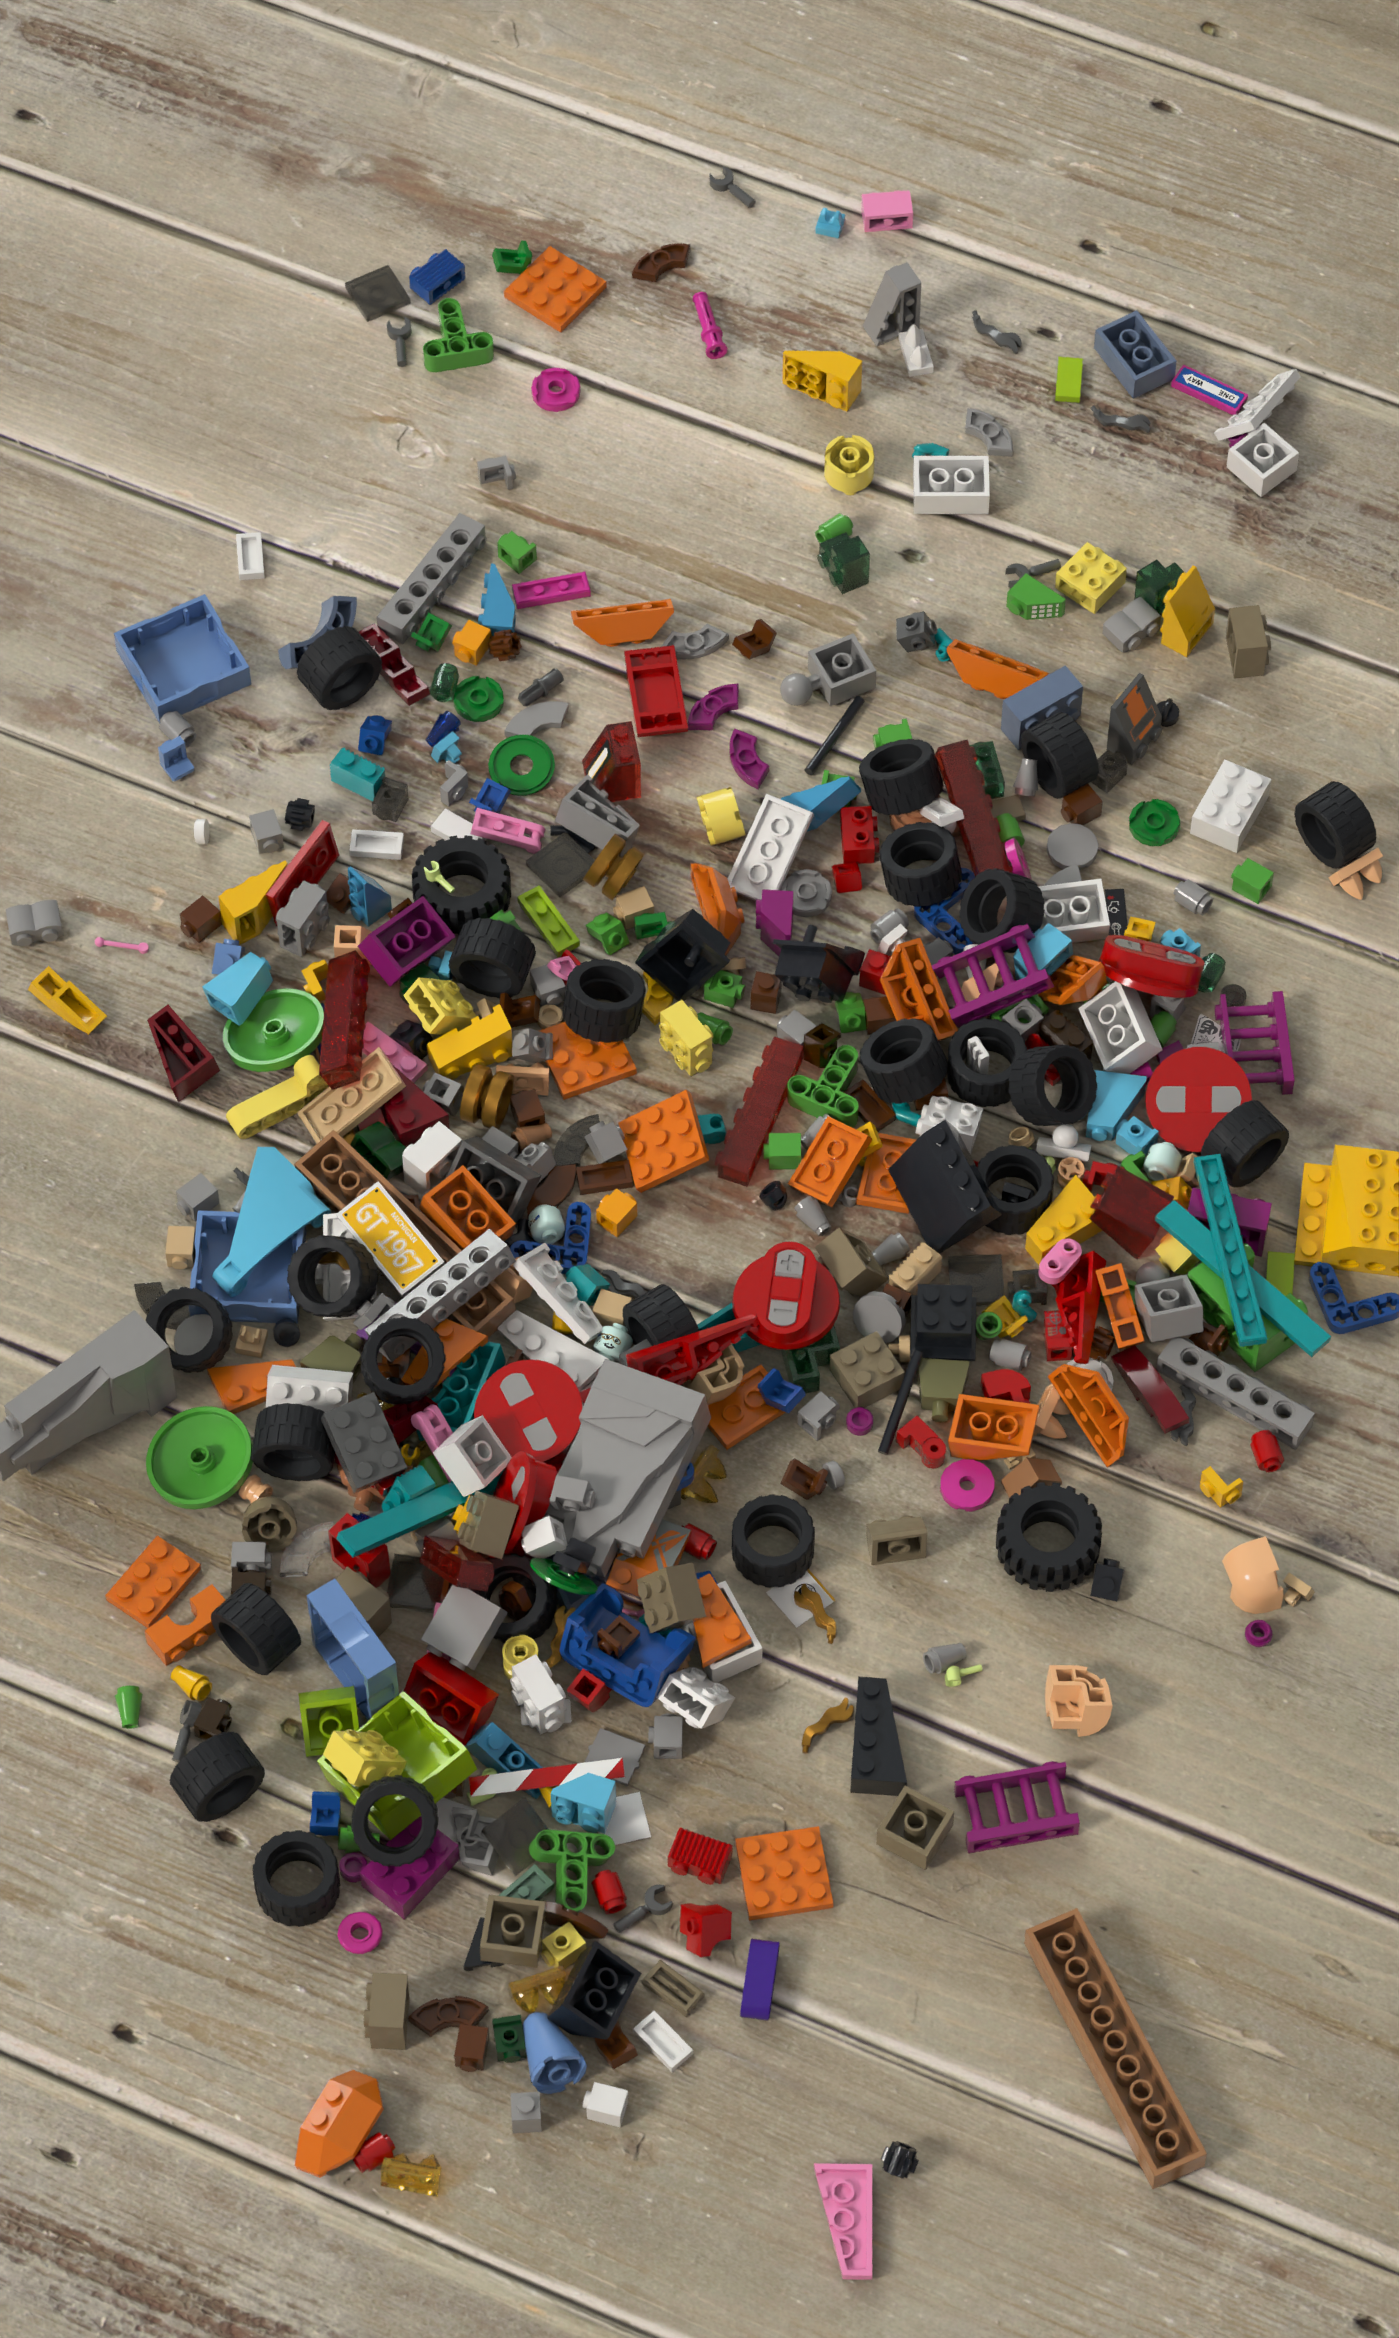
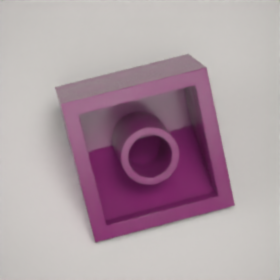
M762 889V900H756V929H761L760 939L779 957L781 949L772 943L774 939L792 941L794 891Z

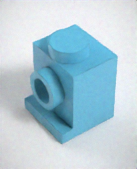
M1181 928L1175 932L1168 930L1162 935L1160 939L1161 945L1185 950L1200 957L1201 945L1198 942L1195 943Z
M1135 1116L1129 1121L1123 1119L1116 1128V1144L1129 1154L1135 1155L1142 1151L1146 1156L1150 1147L1157 1144L1159 1131L1155 1128L1152 1130Z

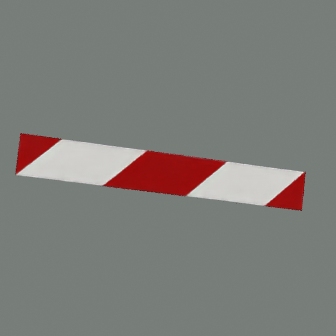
M623 1758L469 1777L470 1795L473 1797L560 1786L587 1773L607 1779L625 1777Z

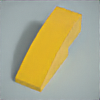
M49 966L30 983L28 990L65 1021L88 1035L107 1017L70 980L66 983Z

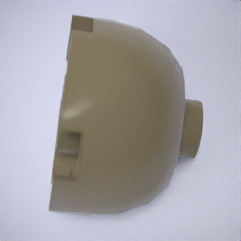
M266 1496L258 1498L248 1506L242 1521V1534L246 1542H266V1549L271 1553L283 1550L292 1543V1538L297 1531V1520L293 1508L286 1501L278 1497Z

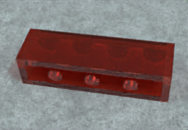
M425 1535L420 1563L456 1587L488 1591L489 1584L494 1578V1569L491 1562L459 1544V1541L456 1539Z

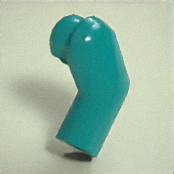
M934 443L917 444L913 448L912 458L914 459V456H925L926 454L931 456H948L950 449Z
M938 628L937 634H935V641L939 644V648L935 654L938 660L945 662L950 660L946 650L953 641L941 628Z
M892 1103L894 1113L899 1121L917 1127L921 1115L912 1112L909 1103Z
M1020 1290L1014 1294L1012 1308L1020 1316L1026 1315L1028 1318L1027 1322L1030 1323L1035 1320L1037 1312L1029 1306V1303L1031 1304L1032 1302L1031 1294L1026 1290Z

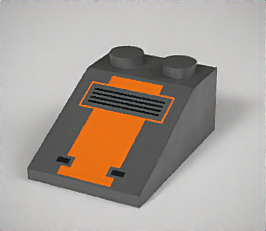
M1141 673L1134 678L1110 709L1106 751L1130 765H1133L1137 758L1141 759L1147 752L1151 741L1155 742L1162 733V716L1146 679Z

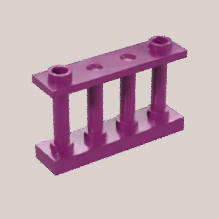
M1028 924L1015 926L1001 936L952 957H943L936 964L931 965L939 979L946 977L956 1003L955 1007L948 1011L958 1028L968 1024L970 1021L979 1020L1054 987L1053 981L1046 969L1038 970L1027 942L1035 938V935ZM1017 945L1028 971L1027 977L1018 981L1013 979L1003 951ZM991 956H994L1004 982L1003 987L994 991H990L979 963ZM968 966L971 969L980 993L978 998L969 1002L965 1000L955 972Z
M1283 991L1272 992L1271 1002H1267V1005L1227 1007L1226 994H1220L1219 1005H1215L1214 1011L1215 1020H1220L1224 1053L1236 1062L1262 1060L1278 1062L1279 1069H1276L1275 1072L1245 1073L1249 1084L1276 1082V1085H1281L1282 1095L1293 1094L1295 1079ZM1267 1015L1268 1018H1272L1273 1024H1270V1027L1230 1029L1228 1017ZM1270 1038L1275 1040L1276 1047L1270 1050L1233 1052L1231 1040Z
M1050 1761L1038 1767L980 1777L964 1776L955 1781V1798L965 1796L973 1828L966 1833L968 1854L1078 1835L1080 1826L1078 1813L1070 1814L1066 1811L1059 1782L1060 1779H1065L1066 1762ZM1048 1782L1056 1814L1054 1817L1044 1819L1039 1817L1031 1784ZM1021 1787L1028 1817L1026 1822H1011L1004 1789ZM993 1791L1000 1825L987 1828L983 1826L976 1794Z

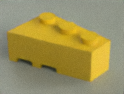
M500 1004L493 1007V1013L481 1020L479 1016L471 1019L472 1025L459 1032L455 1028L427 1044L428 1058L435 1073L454 1080L460 1075L472 1071L477 1064L487 1066L495 1062H504L509 1057H512V1028Z
M1077 1175L1071 1179L1026 1234L1025 1249L1038 1265H1040L1042 1259L1060 1240L1073 1239L1081 1244L1106 1229L1107 1217L1097 1209L1099 1202Z

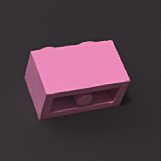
M910 190L862 194L861 212L864 232L912 229L913 209Z

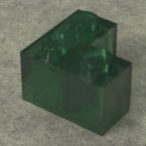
M845 532L819 543L818 562L823 569L826 568L832 585L834 587L837 586L842 594L869 583L870 553L859 536L850 539Z
M1156 559L1137 571L1134 600L1142 597L1162 616L1165 609L1164 597L1170 589L1174 590L1179 577L1184 571L1175 562L1165 568Z
M834 1325L824 1337L813 1344L797 1349H781L789 1382L802 1387L805 1394L820 1391L818 1366L830 1364V1355L840 1350Z

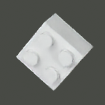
M1263 423L1228 450L1227 468L1262 497L1297 471L1299 452Z
M440 1121L433 1127H428L423 1132L421 1138L415 1144H410L403 1152L404 1182L421 1196L428 1189L437 1186L446 1178L460 1148L462 1139Z
M483 1415L461 1425L433 1452L463 1497L485 1488L507 1466L512 1458Z

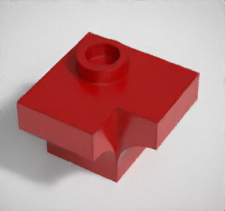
M692 1903L681 1904L680 1932L687 1936L686 1950L699 1957L711 1956V1951L718 1942L731 1939V1911L718 1904L705 1906Z

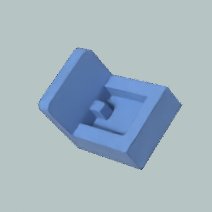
M180 736L167 740L158 747L160 765L172 781H177L194 771L193 764L187 758L185 742Z
M224 939L223 944L216 943L212 974L219 975L240 960L242 952H245V947L239 946V941Z

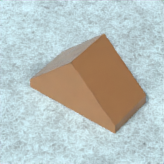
M1029 1457L1025 1458L1001 1480V1484L1009 1498L1014 1493L1021 1495V1489L1028 1485L1031 1489L1035 1488L1036 1483L1045 1482V1486H1052V1482H1056L1062 1485V1480L1051 1460Z

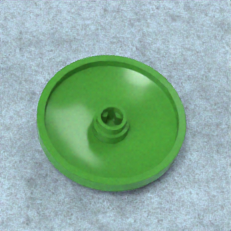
M289 988L267 991L243 1024L239 1026L230 1019L227 1020L223 1030V1043L230 1059L244 1069L257 1072L280 1070L294 1065L299 1059L311 1054L317 1048L326 1032V1015L320 1002L313 995L305 991Z
M203 1406L185 1410L169 1419L154 1435L146 1456V1470L149 1480L157 1493L174 1506L185 1509H203L217 1505L238 1491L251 1471L253 1465L251 1459L253 1446L251 1435L243 1422L225 1409Z

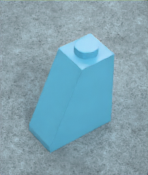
M249 952L202 986L210 1006L240 1026L273 982L269 971L271 966L264 957H258L254 953Z
M1094 1070L1097 1076L1096 1099L1088 1113L1086 1138H1092L1096 1141H1112L1117 1134L1116 1128L1123 1119H1128L1145 1095L1147 1076Z

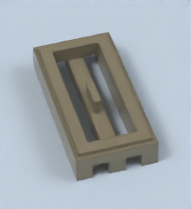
M659 1960L642 1979L644 1986L686 2018L692 2008L694 2009L697 2006L699 2000L701 2001L705 1997L703 1991L662 1960ZM661 1970L663 1973H665L667 1976H669L671 1979H673L675 1982L681 1985L684 1989H686L688 1992L694 1995V1997L691 1999L684 1992L678 1989V1987H676L674 1984H672L663 1976H661L658 1973V1971ZM651 1979H655L658 1983H660L662 1986H664L666 1989H668L670 1992L676 1995L687 2005L685 2006L683 2003H681L679 2000H677L674 1996H672L670 1993H668L666 1990H664Z

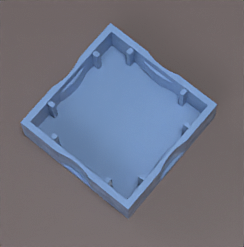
M205 594L178 605L160 616L143 620L114 633L116 651L159 723L161 717L167 712L178 711L182 715L251 685L250 668L234 641L224 631L219 616Z
M198 1210L194 1243L196 1258L191 1272L190 1288L199 1289L218 1300L229 1313L231 1321L277 1323L282 1319H291L298 1324L300 1306L297 1305L294 1301L295 1299L290 1294L289 1284L287 1283V1269L293 1253L298 1250L301 1244L306 1242V1226L264 1258L250 1274L245 1289L238 1295L230 1297L214 1281L212 1275L215 1269L230 1254L240 1213ZM188 1305L190 1317L200 1314L209 1315L206 1310L199 1306Z
M333 1579L306 1595L311 1619L312 1642L344 1687L354 1686L356 1705L367 1721H369L376 1712L399 1695L396 1662L337 1580Z

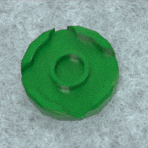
M480 676L466 678L455 689L454 707L457 713L464 719L472 722H485L493 719L501 712L504 705L501 686L489 677H486V679L480 678Z
M1152 799L1148 802L1142 801L1132 809L1129 816V830L1140 843L1148 846H1163L1170 843L1177 837L1180 829V819L1176 808L1163 800Z

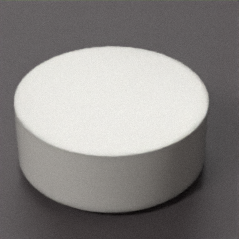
M197 819L195 821L194 838L198 845H206L209 842V823L207 819Z

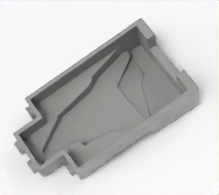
M135 1310L4 1405L6 1417L0 1423V1479L2 1481H5L18 1470L24 1468L33 1475L66 1449L83 1439L107 1430L142 1411H146L152 1417L177 1399L169 1346Z
M604 1360L580 1413L581 1428L558 1472L559 1476L588 1481L593 1491H595L593 1507H589L588 1511L579 1509L578 1512H572L561 1506L559 1511L555 1510L550 1503L543 1517L551 1516L563 1523L567 1544L570 1538H576L596 1547V1552L588 1571L584 1574L591 1577L598 1575L605 1578L618 1550L625 1556L631 1558L637 1556L644 1559L710 1422L711 1415L705 1394L614 1361Z

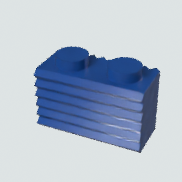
M444 249L439 254H433L426 264L421 267L417 266L411 271L409 275L410 288L429 305H432L433 302L446 294L447 291H450L458 283L465 280V265L448 252L447 249Z

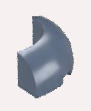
M332 596L322 602L320 621L311 637L302 642L289 643L278 650L282 666L285 669H297L303 653L318 637L337 627H352L356 616L357 597Z

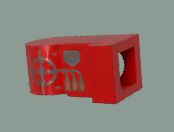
M1059 1310L1044 1311V1338L1047 1361L1071 1360L1072 1346L1068 1342L1070 1337L1068 1330L1063 1325ZM1053 1350H1064L1062 1353L1052 1352Z
M915 1416L897 1431L896 1443L902 1449L909 1445L921 1456L922 1463L926 1467L935 1469L943 1465L946 1454L945 1443L918 1416Z

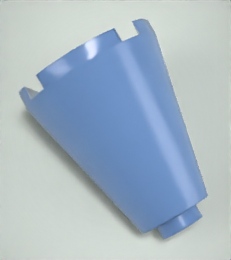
M534 2012L528 2015L522 2024L531 2083L540 2093L553 2094L566 2090L564 2085L571 2081L575 2085L584 2076L587 2068L585 2059L560 2028L547 2019L548 2014Z

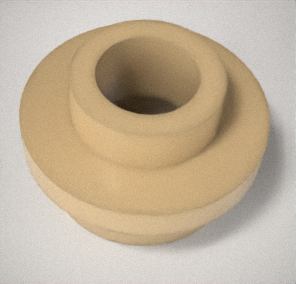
M1017 1127L1009 1133L1008 1143L1009 1145L1029 1148L1033 1144L1035 1137L1033 1132L1027 1127Z

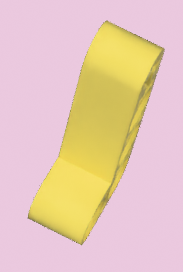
M313 1055L304 1056L295 1063L293 1077L232 1107L227 1112L226 1118L240 1139H247L297 1114L298 1111L328 1088L327 1076Z

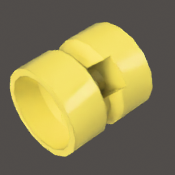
M512 1636L503 1645V1669L508 1680L512 1678V1666L534 1655H537L539 1658L538 1646L529 1636Z

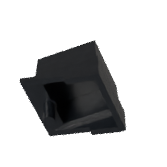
M691 909L666 925L657 938L644 947L635 964L677 1001H685L730 962L725 953L731 942L707 922L701 914Z
M814 925L807 926L803 941L773 940L772 944L777 945L781 949L774 975L783 982V986L789 988L795 994L797 999L802 1001L817 999L825 1003H831L832 1001L843 1002L853 975L858 976L865 956L863 951L850 946H845L843 949L828 943L813 942L818 929Z
M917 1285L916 1295H911L910 1358L913 1350H917L923 1353L922 1358L959 1361L976 1360V1297H972V1285Z

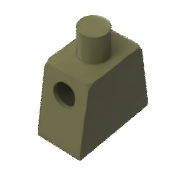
M351 1333L345 1342L335 1336H329L300 1361L301 1368L353 1372L354 1384L361 1372V1353L358 1350L364 1342L354 1333Z
M922 1358L917 1371L920 1403L922 1409L932 1410L933 1421L946 1422L948 1420V1411L955 1412L959 1394H964L969 1373V1361Z

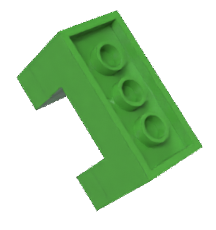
M1244 1243L1248 1264L1253 1268L1254 1252L1248 1244ZM1203 1262L1188 1272L1187 1277L1203 1306V1319L1216 1328L1221 1324L1227 1326L1230 1337L1229 1346L1254 1372H1257L1295 1344V1342L1262 1315L1268 1338L1267 1343L1240 1347L1223 1280ZM1289 1293L1286 1297L1308 1316V1309L1305 1303Z

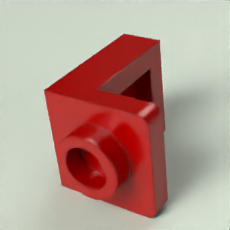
M1093 1161L1091 1170H1085L1083 1184L1087 1186L1091 1193L1094 1184L1120 1190L1124 1168L1118 1167L1113 1163L1104 1164Z

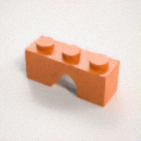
M1122 1263L1095 1270L1118 1349L1122 1350L1145 1343Z
M213 1584L209 1585L190 1599L191 1611L196 1616L192 1623L177 1625L166 1615L144 1630L147 1644L166 1666L172 1662H178L186 1655L187 1651L195 1646H201L208 1640L210 1635L216 1632L212 1625L211 1613L225 1601L224 1597Z

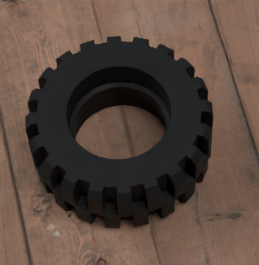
M457 835L450 836L449 840L444 841V839L436 841L434 847L428 846L424 850V855H419L415 861L416 866L412 870L414 902L424 896L452 933H457L459 936L463 925L468 921L477 918H490L500 910L504 912L508 910L511 898L510 869L504 855L499 853L498 848L493 844L488 846L486 840L481 838L474 840L472 836L464 835V838H457ZM431 861H436L445 880L457 875H468L479 879L485 885L478 892L469 896H451L440 890V883L437 881L430 882L426 879L424 867L432 871Z
M1045 1482L1036 1483V1487L1032 1489L1028 1485L1021 1489V1495L1014 1493L1009 1498V1503L1004 1504L1001 1509L996 1533L998 1559L1000 1563L1004 1564V1570L1008 1575L1012 1576L1015 1574V1581L1021 1585L1025 1582L1030 1584V1589L1038 1590V1587L1045 1588V1592H1054L1056 1587H1060L1061 1591L1069 1589L1070 1583L1073 1582L1074 1585H1077L1083 1581L1084 1575H1090L1094 1569V1564L1098 1561L1102 1539L1101 1518L1097 1516L1098 1510L1094 1504L1088 1505L1089 1498L1083 1493L1077 1495L1075 1493L1076 1489L1069 1485L1067 1488L1060 1487L1061 1483L1052 1482V1486H1045ZM1054 1522L1067 1528L1074 1536L1075 1541L1064 1550L1044 1552L1032 1547L1025 1540L1023 1533L1027 1528L1036 1523Z

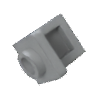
M506 456L487 458L477 462L480 484L504 479L507 489H513L512 480L516 479V473L513 464L509 465Z
M450 760L445 763V776L448 780L440 787L441 802L448 807L455 800L461 799L468 788V772L463 766L454 764Z
M383 1293L370 1302L366 1300L356 1311L359 1316L353 1323L361 1330L372 1323L378 1315L382 1316L395 1305V1302Z

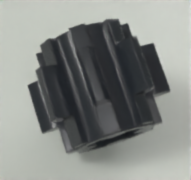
M297 798L295 801L288 802L285 824L291 825V829L303 831L305 828L312 827L315 805L309 804L310 800Z
M893 2141L890 2147L885 2146L881 2157L884 2163L883 2170L893 2176L908 2178L909 2172L915 2173L919 2162L916 2159V2149L899 2141Z

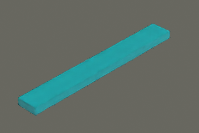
M1221 1154L1194 1157L1193 1163L1239 1345L1244 1347L1265 1344L1268 1338Z
M1173 1200L1155 1216V1221L1223 1280L1211 1231ZM1249 1265L1261 1314L1309 1356L1313 1357L1331 1341V1336Z
M504 1469L485 1488L478 1491L493 1495ZM452 1481L342 1530L338 1533L336 1539L354 1558L454 1513L458 1504L464 1506L468 1496L463 1497Z

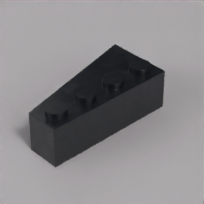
M858 1676L850 1793L899 1796L904 1786H907V1779L887 1679Z

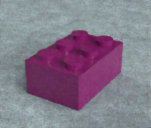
M422 896L371 932L358 945V948L388 986L391 987L422 962L425 963L431 956L443 950L456 936L425 897Z
M1192 1188L1188 1212L1210 1230L1200 1189ZM1231 1193L1243 1244H1248L1255 1256L1262 1257L1272 1203L1258 1198H1243Z
M418 1817L394 1838L389 1840L386 1846L402 1847L411 1843L421 1830L422 1817ZM437 1829L431 1847L426 1850L421 1858L416 1859L411 1864H404L399 1867L384 1866L371 1860L360 1872L361 1886L405 1920L459 1861V1845Z

